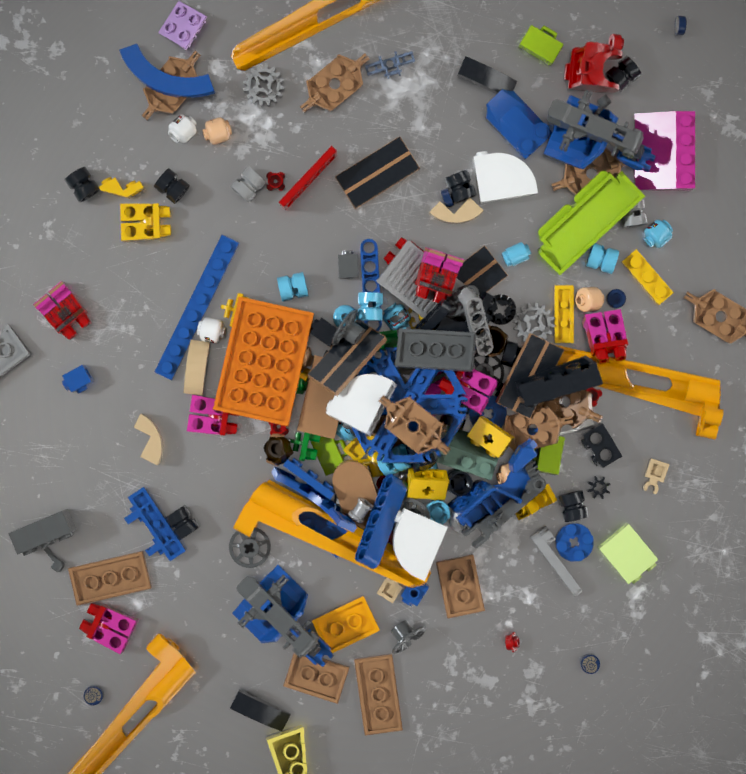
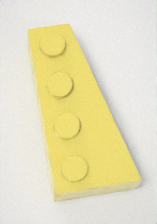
M302 725L266 737L278 774H307L304 727Z

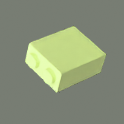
M628 523L597 547L628 584L631 582L633 584L642 578L641 574L645 570L649 572L657 565L655 563L658 560L657 557Z

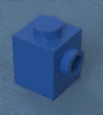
M81 365L62 375L64 379L62 384L71 393L77 392L79 394L88 389L87 385L94 382L85 365Z
M423 584L414 588L406 586L401 593L402 601L411 607L413 604L418 606L429 585Z

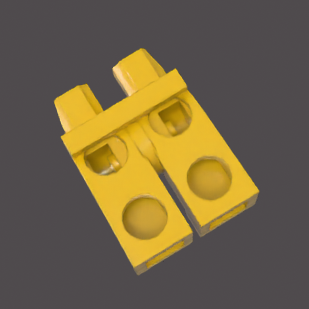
M159 203L120 204L121 222L140 221V223H121V241L160 240L161 237L170 236L171 225H160V218H170V207L160 206Z

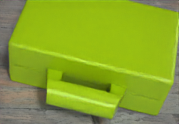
M531 25L518 47L551 66L564 44L556 40L557 33L545 25L540 30Z
M321 436L320 442L311 441L313 449L318 450L317 458L325 476L334 473L337 466L345 461L344 457L348 455L345 452L341 454L337 445L340 443L344 449L346 443L343 439L335 440Z
M559 436L557 444L538 448V455L533 460L536 461L538 466L536 469L540 470L539 473L558 475L560 473L565 437Z

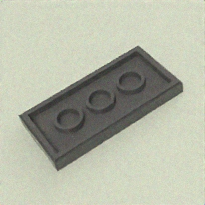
M399 328L395 367L473 372L476 333Z

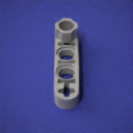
M467 287L461 290L458 299L463 305L469 331L476 333L479 329H484L480 335H476L475 350L480 356H487L493 350V342L483 304L474 290ZM480 314L477 320L472 321L474 315Z
M545 526L530 538L572 594L576 597L583 592L550 548L549 544L556 540L550 530Z

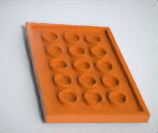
M239 296L213 410L289 427L315 313Z

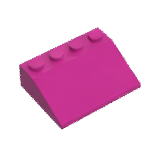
M695 111L634 114V129L644 133V139L641 144L651 148V153L656 156L654 162L646 161V164L651 166L649 172L634 170V184L640 191H692L695 189Z

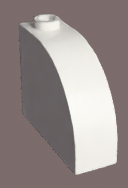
M488 151L476 153L477 156L473 157L480 204L537 195L538 190L535 177L530 168L519 158L505 153L488 154Z
M375 374L354 377L338 396H334L333 400L331 399L328 402L326 414L371 436L385 409V406L378 401L383 395L390 399L397 384L386 377Z
M403 508L402 511H398L394 520L397 522L393 533L394 553L400 565L408 573L425 581L448 527Z

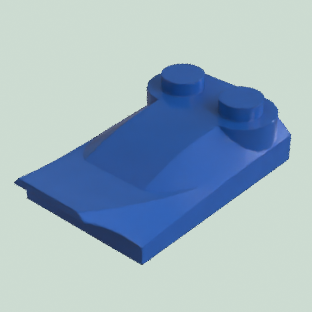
M502 89L486 104L487 115L485 118L523 159L529 157L552 134L549 126L514 91Z

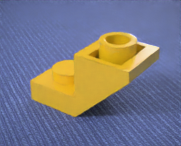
M111 177L106 178L101 182L102 185L99 186L102 192L128 199L145 190L143 184L135 180L128 183L124 190L116 177L113 179Z
M546 484L543 491L515 514L518 520L530 516L539 509L557 501L550 485Z

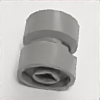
M248 166L241 174L242 178L237 179L230 187L250 203L256 196L255 191H260L267 182Z
M644 198L622 218L623 228L648 224L646 213L643 212L645 208Z

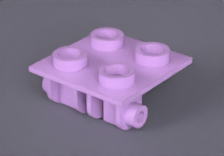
M178 1L158 33L187 50V48L191 47L193 38H197L196 33H200L199 30L206 24L207 16Z

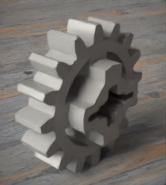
M265 64L264 68L257 65V70L250 68L252 74L246 73L245 76L248 80L243 81V84L247 85L243 89L244 92H249L246 97L248 99L253 97L252 103L255 104L259 101L261 107L264 102L270 106L271 100L277 103L276 96L282 97L279 91L285 89L284 86L280 85L284 82V79H279L280 71L274 73L275 67L273 66L271 69H268V64ZM260 73H268L270 75L266 77L261 76ZM254 78L256 84L253 87V89H251V82ZM259 79L264 83H267L268 91L263 87L260 88L261 85ZM276 82L277 87L275 92H273L272 85ZM259 94H265V95H267V97H266V98H261V97H258V95H259Z
M528 303L527 309L523 306L520 307L522 313H515L518 319L513 320L514 323H517V326L513 329L519 330L517 337L524 336L523 342L526 341L529 333L532 334L534 331L542 332L538 337L547 340L546 334L552 335L549 329L555 327L550 322L554 320V317H549L551 310L544 311L545 305L538 308V303H535L534 307ZM529 311H537L533 316L526 315ZM543 315L546 318V326L542 323L541 318ZM537 318L536 323L538 327L535 326L530 330L531 323L529 321ZM521 321L526 325L527 329L525 332L522 329Z

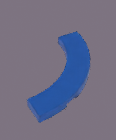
M138 44L119 50L128 69L140 82L156 92L173 97L191 98L215 94L209 74L187 78L172 76L151 65L141 53Z
M278 467L273 468L271 473L276 481L301 493L322 508L335 521L337 526L354 533L357 525L348 514L344 515L340 512L341 507L331 499L329 500L309 484L296 481V476Z

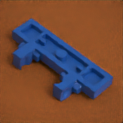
M145 487L128 497L133 507L130 508L132 513L124 518L127 524L136 519H139L140 522L143 521L154 537L153 542L155 544L145 550L149 557L158 551L160 555L165 553L168 560L171 561L186 551Z

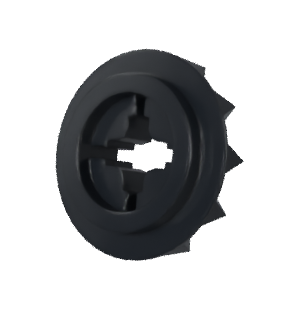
M495 295L492 299L494 300L490 310H487L486 314L492 316L490 321L495 324H507L515 317V302L507 295ZM496 302L501 306L508 305L504 310L506 317L501 313L494 314L498 309Z

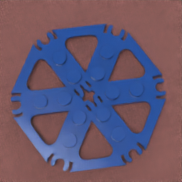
M397 347L385 348L388 355L381 349V358L376 359L373 355L371 359L374 363L372 364L369 360L357 376L376 372L377 375L386 377L397 384L389 399L391 402L395 403L411 396V399L416 400V403L431 415L452 416L453 423L444 438L441 439L442 443L448 447L467 416L466 413L460 414L459 412L468 411L467 408L460 407L461 402H467L468 399L460 397L463 395L467 396L454 371L415 369L407 384H405L394 364ZM440 371L445 372L454 387V392L452 394L424 395L436 374ZM386 407L381 416H387L388 411ZM386 419L373 440H368L364 433L352 428L366 454L368 452L370 457L375 452H378L379 455L376 460L382 461L381 463H427L424 455L430 462L432 461L430 458L432 452H436L439 457L441 456L437 448L430 449L421 454L416 453L415 455H394L392 447L398 437L385 428ZM409 422L408 427L411 431L419 429L417 422Z

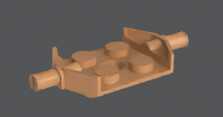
M195 50L188 59L169 56L168 61L160 71L177 77H198L194 69V63L201 55ZM146 86L143 88L149 105L141 116L148 121L151 115L157 111L174 114L187 97L164 95Z
M364 53L359 59L354 61L338 54L333 61L306 81L309 98L299 107L303 109L304 113L312 106H318L329 112L334 110L363 86L360 69L363 64L370 60L369 57ZM331 80H339L340 87L332 89L329 86Z
M605 148L604 152L584 169H579L565 163L563 179L551 184V186L554 187L553 191L567 188L576 195L592 180L586 175L588 169L596 170L597 174L603 170L610 171L616 177L625 164L620 162L616 156H612V152Z
M715 289L701 297H696L687 291L684 299L693 303V322L729 344L746 336V309L720 294ZM718 311H722L726 315V319L723 322L716 320V313Z
M586 390L558 397L551 401L541 402L536 406V409L546 405L549 406L559 418L572 415L573 419L571 420L574 423L568 425L572 426L573 429L579 427L587 419L600 423L603 418L602 415L593 412L592 395ZM565 396L570 399L568 407L562 404V399Z
M384 395L379 399L378 402L383 404L388 411L385 428L417 454L433 448L439 449L445 455L450 451V448L442 443L441 440L444 422L441 423L411 399V396L395 403L391 402ZM410 421L418 423L419 429L417 431L409 429L408 424Z
M546 405L545 407L535 409L530 419L519 413L507 415L503 430L515 437L509 445L515 452L517 447L529 438L533 439L538 445L535 449L557 444L561 428L564 425L574 423V421L571 420L573 419L572 415L559 418ZM535 424L538 427V432L535 435H530L528 428L530 425Z

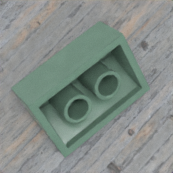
M458 429L448 446L450 451L446 455L440 451L441 456L437 455L436 462L491 480L498 457L493 458L485 452L486 449L481 445L477 447L470 442L471 438L467 436L469 432Z

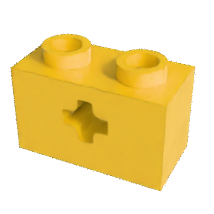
M485 416L478 418L467 435L471 438L470 442L477 447L481 445L486 449L485 452L493 458L502 457L515 438ZM491 434V435H492V438H491V439L494 440V441L488 442V441H487V440H488V437H487V436Z
M413 468L408 469L406 479L408 484L407 498L445 500L449 485L447 470L426 469L414 473Z

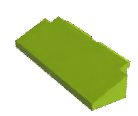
M603 170L599 172L574 196L575 204L572 206L569 204L564 205L538 230L539 239L544 243L537 249L539 255L561 275L636 206L645 195L623 171L616 177L610 171Z

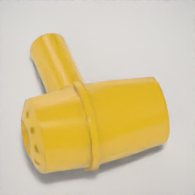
M367 452L368 458L356 460L369 466L372 478L384 475L380 471L376 460L378 452H375L372 457Z

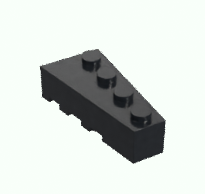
M586 355L514 382L521 404L528 408L535 407L541 402L551 401L558 397L603 384L597 362Z

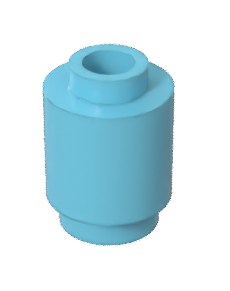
M522 242L506 248L502 252L507 267L529 260L528 255H531L529 246L527 244L524 245Z

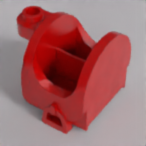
M611 34L608 44L587 42L583 47L573 48L571 62L565 64L564 80H569L568 89L589 90L588 92L598 93L618 92L619 84L610 82L604 77L603 67L606 60L622 58L623 51L621 50L624 46V38L619 34Z

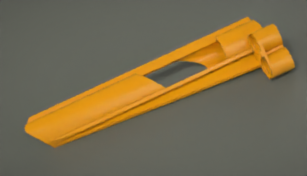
M312 0L276 23L237 44L232 51L231 58L237 69L246 71L380 0H361L356 5L319 24L317 21L318 10L337 0Z
M558 346L564 349V352L557 366L585 355L597 362L596 357L592 356L591 352ZM609 357V361L603 364H598L597 362L603 382L599 387L699 416L696 436L716 439L724 412L723 409H720V380L628 360L616 361L614 357ZM627 369L668 377L672 382V386L669 390L662 391L631 384L627 375Z
M271 480L262 483L253 492L233 529L250 537L260 521L410 588L426 584L431 575V570H429L425 581L408 573L398 562L393 545L387 543L381 561L375 569L357 562L355 554L364 532L363 529L357 527L354 533L347 530L344 535L332 540L301 524L299 515L303 512H313L336 524L335 521L318 505Z
M158 633L147 645V651L159 660L160 663L100 738L68 774H102L153 717L160 713L196 674L191 665L180 654V648L174 641ZM146 701H156L157 704L126 737L122 730L125 723Z

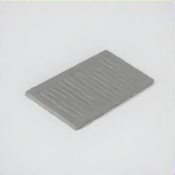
M407 240L376 282L424 318L438 303L432 301L435 294L433 290H429L427 299L415 296L417 288L415 281L424 252ZM456 278L452 292L455 291L459 295L461 290L458 291L457 289L465 284ZM453 294L448 298V300H456ZM459 315L447 316L451 319H461Z

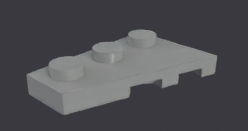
M8 323L0 335V378L31 355Z

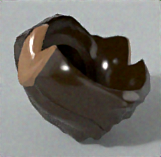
M488 325L493 342V350L485 357H494L500 355L505 350L508 335L501 328Z
M278 433L270 435L263 447L267 456L266 462L275 466L285 463L294 453L288 439L283 434Z

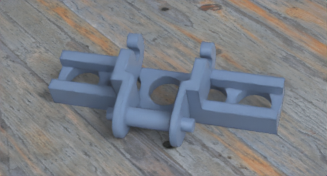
M394 51L395 57L385 60L378 56L379 61L365 65L367 75L370 76L385 71L386 74L384 76H387L388 79L390 78L389 76L395 74L401 76L400 72H402V69H399V67L415 62L413 52L410 51L397 55V51ZM410 55L412 59L405 61V56ZM387 61H393L394 65L388 67L386 65ZM381 64L382 69H378L377 65ZM374 66L375 71L369 72L368 68ZM397 68V70L388 72L390 69Z

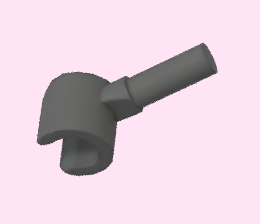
M606 94L597 100L600 106L594 115L598 116L603 109L611 104V100Z
M46 547L44 549L54 562L51 568L56 572H61L64 568V562L54 556L51 550Z

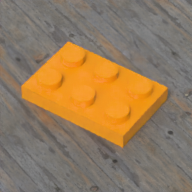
M364 595L312 620L318 635L331 647L330 651L332 653L380 631Z

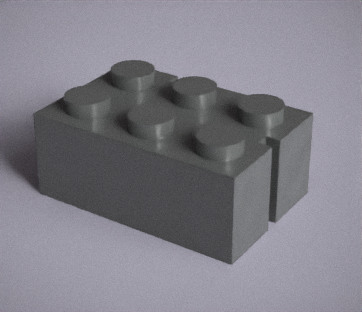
M68 509L8 534L17 555L23 553V556L37 551V546H41L42 549L54 544V539L56 538L62 541L73 536L72 532L76 528Z

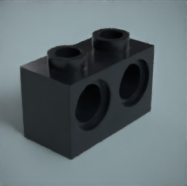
M322 317L320 320L315 319L311 325V334L331 347L337 328Z
M603 423L582 434L583 439L581 442L586 450H591L593 454L591 459L596 467L600 465L601 468H604L622 457ZM593 433L600 435V441L596 444H593L590 440ZM604 449L610 452V457L607 460H602L600 457V453Z

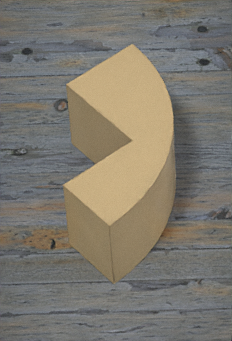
M469 198L455 214L440 201L429 214L444 223L462 224L475 219L484 210Z
M190 341L183 393L203 396L206 365L209 356V342Z
M142 413L134 428L151 437L140 457L155 465H159L163 456L162 435L156 424Z

